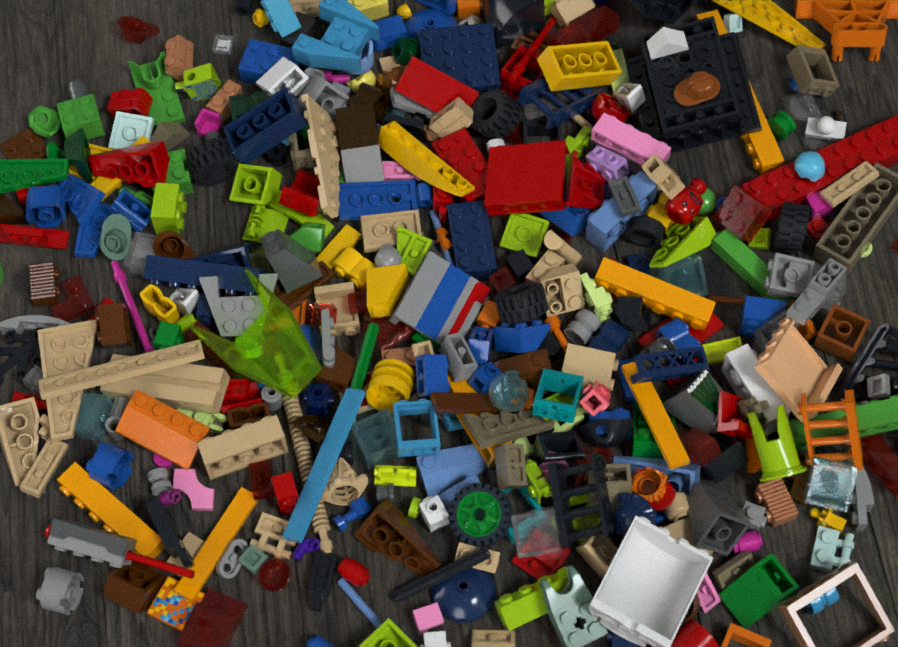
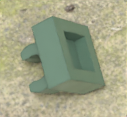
M251 544L240 556L238 562L255 575L266 563L268 556Z

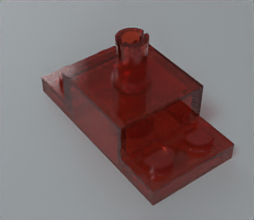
M208 588L202 602H196L177 639L179 647H228L248 605Z

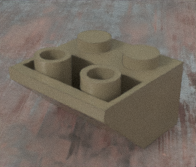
M630 463L606 464L604 471L612 513L617 505L615 500L618 496L620 497L621 493L629 492L632 494ZM593 471L586 472L587 485L594 483ZM596 492L587 493L588 506L598 504Z

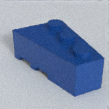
M566 206L565 210L537 213L543 215L574 237L586 229L587 218L594 209Z

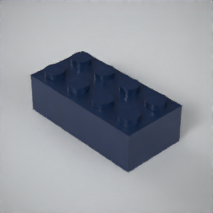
M284 87L223 129L232 154L242 164H248L308 125L298 98L287 87Z
M484 200L447 204V220L454 265L478 281L496 279L497 266Z

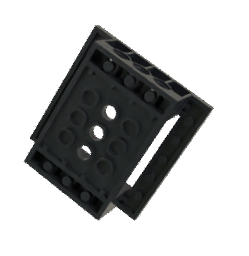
M714 16L669 27L684 32L689 50L652 60L646 42L659 30L639 35L643 55L625 59L630 83L640 84L646 99L637 108L643 133H647L652 138L666 143L671 147L670 153L762 131L735 31L719 35ZM705 71L718 79L720 91L713 99L693 106H683L674 98L675 87L679 82L687 79L684 77L686 73ZM647 74H649V78H650V82H651V86H652V90H653V94H654V98H655V102H656V106H657V110H658V114H659V118H660V122H661V127H662V132H663L662 135H661V133H660V129H659V125H658V121H657V117H656V113H655V109H654V105H653V101H652V97H651V93H650V89H649V85H648V81H647V77H646Z

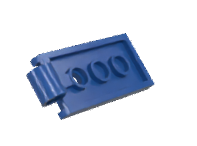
M415 180L339 183V221L361 220L360 216L419 210L418 206L429 207L433 205L432 187L429 183H420L417 186ZM397 198L399 202H393L392 199Z

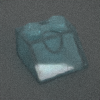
M693 253L667 267L658 268L660 280L699 296L708 295L702 257L697 253Z

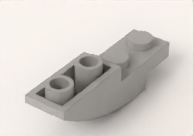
M830 258L811 279L804 292L788 309L786 316L804 326L828 299L847 271V267Z
M844 445L841 452H848L851 448ZM849 460L838 461V465H841L842 470L839 473V483L843 484V492H850L849 503L853 504L851 524L855 525V531H864L868 525L867 512H870L874 506L869 478L864 467L863 470L854 471L853 462H849Z

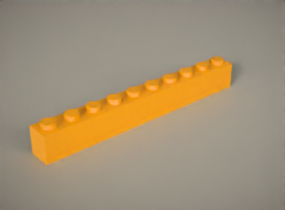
M718 10L696 15V20L714 16L719 35L728 33ZM750 84L762 131L740 137L746 143L747 153L751 154L754 169L758 170L759 175L762 176L782 167L785 160Z

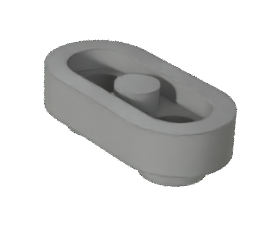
M232 539L229 541L216 563L218 576L226 579L236 576L242 566L238 559L249 547L245 540ZM235 546H237L238 551L236 553L234 552ZM225 564L227 565L226 571H224L223 566Z

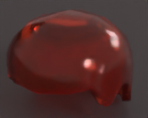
M277 558L265 562L258 572L259 583L267 591L278 592L283 590L289 584L291 578L290 567L285 561Z

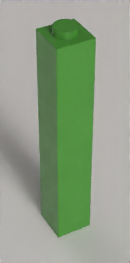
M728 228L723 232L719 231L716 233L711 249L763 298L788 302L796 298L787 296L784 299L767 295V289L764 288L766 276H770V271H767V264ZM785 309V311H784V313H783V317H784V318L787 317V316H786V313H787V311H788L787 309Z

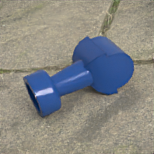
M364 497L354 500L349 506L351 510L343 516L337 514L332 518L340 532L347 529V523L356 518L366 519L372 514L374 510Z

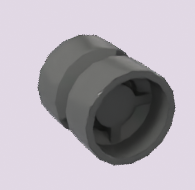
M661 337L644 348L639 354L677 350V348L670 339ZM661 357L658 363L665 367L669 362ZM643 359L645 370H650L652 364Z

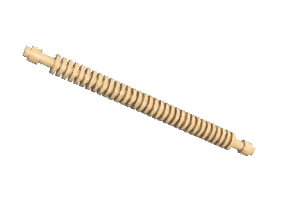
M279 351L275 353L276 356L274 357L275 364L279 367L280 372L277 374V379L282 391L284 410L304 487L314 464V459L308 437L303 435L302 430L295 428L292 424L297 417L303 416L293 374L287 370L286 364L288 362L286 355ZM320 499L311 520L314 533L320 536L321 552L332 553V541L329 540L327 534L330 530L324 501Z

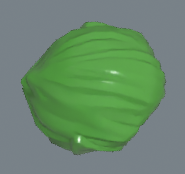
M39 105L28 115L30 128L40 136L49 139L60 129L61 120L59 119L58 112L51 108Z

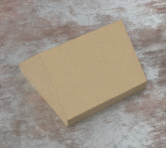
M603 534L587 537L575 548L602 580L618 551V548L610 539H604Z

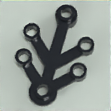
M44 328L34 329L31 334H16L14 331L5 333L4 339L10 345L16 342L27 343L23 347H0V356H12L0 366V386L4 381L3 375L18 362L19 370L15 374L17 380L21 383L28 381L29 352L34 348L35 356L31 358V364L35 369L42 368L41 362L39 364L34 363L37 360H41L39 340L36 338L38 336L37 330ZM10 336H14L13 339L8 340ZM21 374H25L23 378H19Z

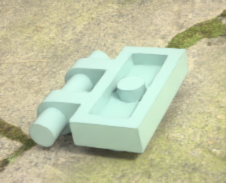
M818 526L809 567L830 573L832 565L840 567L846 562H851L849 558L855 545L853 542L854 535L846 533L845 539L840 540L838 539L840 531ZM836 548L842 549L840 558L835 557Z

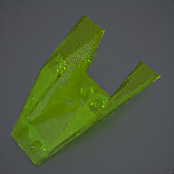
M246 269L244 272L248 275L264 306L263 314L235 342L224 339L196 325H192L190 329L234 371L289 397L295 398L322 370V367L293 312L249 269Z

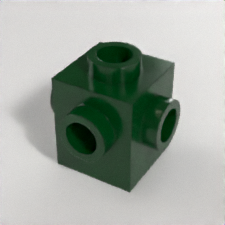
M398 37L391 48L396 64H408L412 55L418 59L421 56L420 44L417 38Z

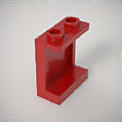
M300 168L297 171L293 184L290 187L284 186L282 188L279 204L315 217L321 211L317 188L320 185L318 176Z

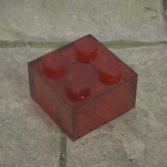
M735 185L713 218L740 239L752 242L773 212V209L745 188Z

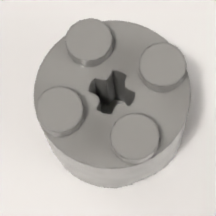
M48 567L44 573L42 587H39L36 593V599L40 600L41 607L46 610L70 615L69 611H75L82 598L83 588H80V581L84 582L83 575L59 567Z

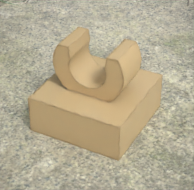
M43 414L39 419L42 427L38 433L42 439L47 441L51 437L49 418Z

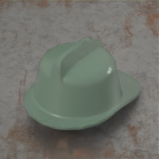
M112 214L103 222L99 247L109 259L114 261L122 260L129 253L131 225L125 216Z

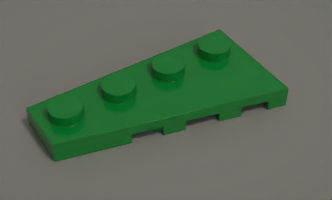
M0 159V194L68 179L69 159Z

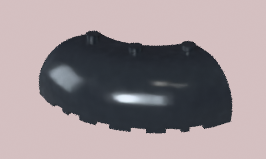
M482 0L484 22L492 24L497 49L513 42L522 35L526 36L545 26L544 0Z

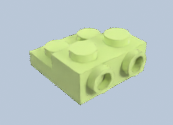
M587 272L581 274L585 309L594 313L599 318L601 324L603 322L607 323L611 319L609 315L612 312L611 303H613L611 294L606 292L603 286L597 288L594 279H590Z

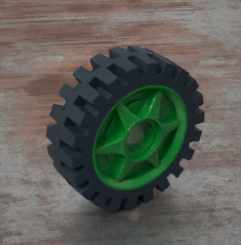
M477 483L469 484V486L463 487L460 492L455 494L456 497L451 500V507L448 510L450 513L448 519L451 523V529L460 540L472 546L488 547L501 541L505 534L507 535L508 529L512 525V505L508 497L500 489L490 484ZM483 509L485 517L478 521L476 514L479 510Z

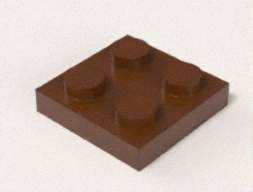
M30 126L0 144L1 151L8 159H47V145Z

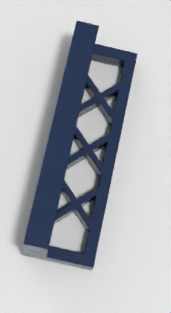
M703 346L636 355L634 358L638 373L630 377L632 384L691 377L704 369L707 371L710 369ZM694 353H698L701 363H697L691 358ZM677 355L685 360L683 365L675 361ZM661 357L669 362L666 368L658 363ZM643 359L652 364L650 370H645Z

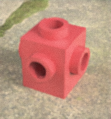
M597 380L592 385L588 383L581 390L582 395L579 403L591 415L595 416L599 411L603 412L610 405L609 399L611 394L609 389Z

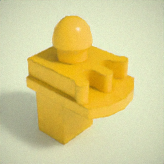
M826 504L823 511H820L818 508L810 509V515L813 518L819 519L816 526L840 531L839 534H841L847 520L832 513L833 505Z

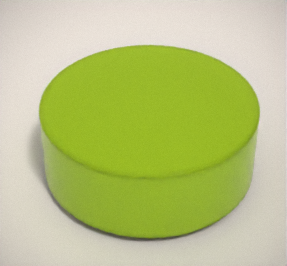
M413 497L408 517L414 519L418 517L420 512L419 504L422 499Z

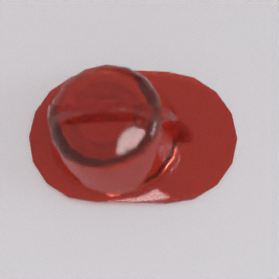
M122 16L117 20V24L121 28L122 37L126 41L135 44H141L147 37L155 36L160 32L158 26L136 17Z

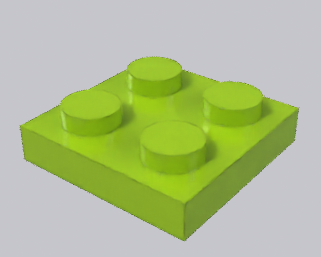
M526 213L511 214L499 246L517 252L523 249L527 256L537 259L550 222Z

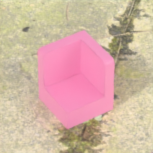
M438 603L413 610V617L420 637L424 636L428 629L444 623Z

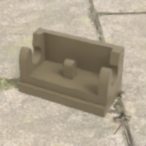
M503 444L494 448L498 489L512 488L514 490L527 486L523 444Z

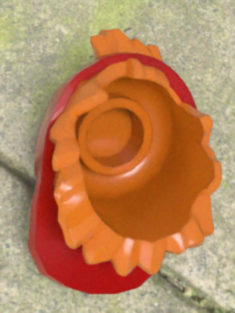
M647 467L635 471L631 475L632 493L644 497L655 511L666 509L671 505L676 496L675 489L666 480L668 476L662 471Z

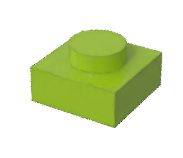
M769 228L750 229L748 247L751 250L770 249L771 230Z

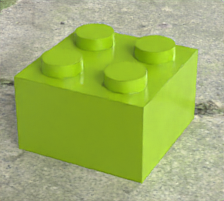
M156 183L150 216L156 236L163 231H174L180 235L181 230H184L185 221L183 213L187 212V202H184L185 195L181 191L180 184Z

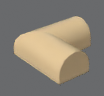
M552 230L546 233L544 237L546 247L564 258L566 264L573 263L577 267L583 260V256Z

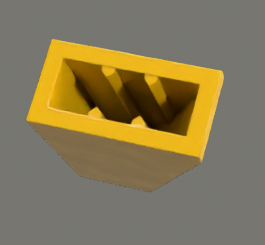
M406 264L367 269V308L370 318L391 316L410 280Z

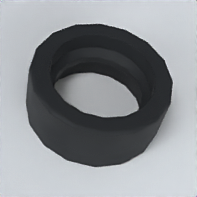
M634 216L628 221L625 236L629 242L637 246L646 248L657 247L662 242L664 226L660 221L652 217Z

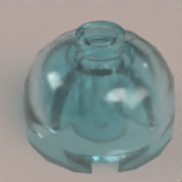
M514 370L505 371L497 374L491 380L488 394L491 403L496 409L508 413L524 408V403L528 401V387L525 379L521 380L518 376L519 372Z

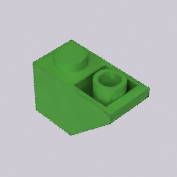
M306 222L290 234L289 237L313 253L321 252L324 247L326 224Z

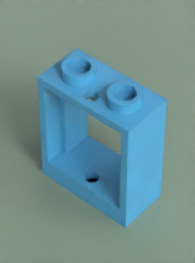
M420 399L412 402L401 400L393 403L392 415L397 457L439 454L441 447L437 414L435 413L432 401ZM429 414L432 439L402 441L399 416Z

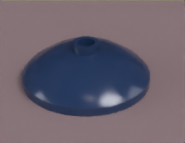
M472 567L431 588L433 603H438L442 616L457 623H470L485 616L494 603L496 593L495 583L491 574ZM466 584L467 588L463 590L459 586Z

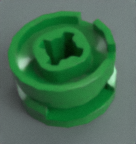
M782 110L776 111L772 118L767 119L774 138L778 140H785L788 134L793 133L796 129L792 117Z

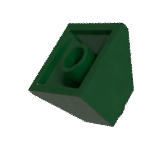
M81 128L64 141V149L61 150L62 159H69V168L90 182L93 181L92 168L88 156L91 155V148L84 129Z

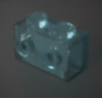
M83 393L75 434L83 439L102 441L106 431L105 422L110 417L114 402L105 395Z

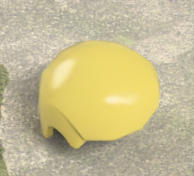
M369 70V72L361 74L346 84L353 93H356L363 82L374 86L376 76Z

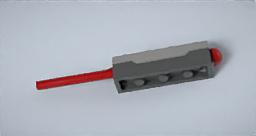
M53 518L52 524H49L45 529V536L48 538L47 543L55 545L54 549L66 552L68 549L73 551V555L91 556L92 561L103 563L105 560L110 562V566L122 568V565H131V562L135 561L193 579L195 576L194 570L135 553L137 540L65 518Z

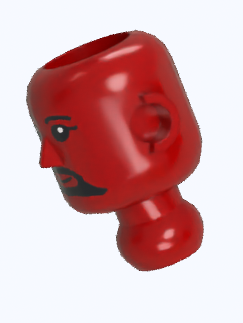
M699 178L692 179L689 182V187H685L672 200L669 199L666 202L665 213L673 222L687 225L699 214L698 212L703 205L701 195L707 189L705 182Z

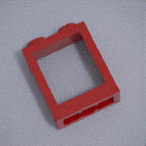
M522 45L519 46L505 64L500 74L501 85L520 93L522 87L533 83V81L522 76H518L514 83L508 80L514 65L520 62L529 49ZM538 52L534 53L525 68L540 74L535 81L545 77L537 61L541 55Z

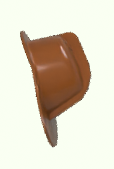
M697 71L689 78L678 83L674 90V98L683 106H693L715 98L719 94L720 82L708 72Z

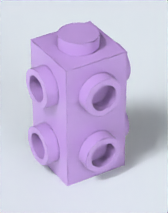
M597 145L585 156L586 161L607 181L627 176L630 173L626 158L600 145Z

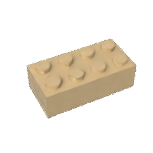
M277 415L265 416L258 422L246 423L241 428L226 430L221 435L206 437L197 443L210 480L289 452Z

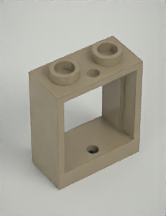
M797 45L786 56L800 93L828 97L840 86L825 49ZM809 66H814L819 79L813 78Z

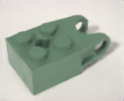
M570 565L566 567L568 583L562 591L555 592L544 578L539 583L547 614L562 647H582L608 634L606 627L599 622L601 618L591 614L589 606L593 597L576 569ZM576 618H580L579 623L575 625L577 622Z

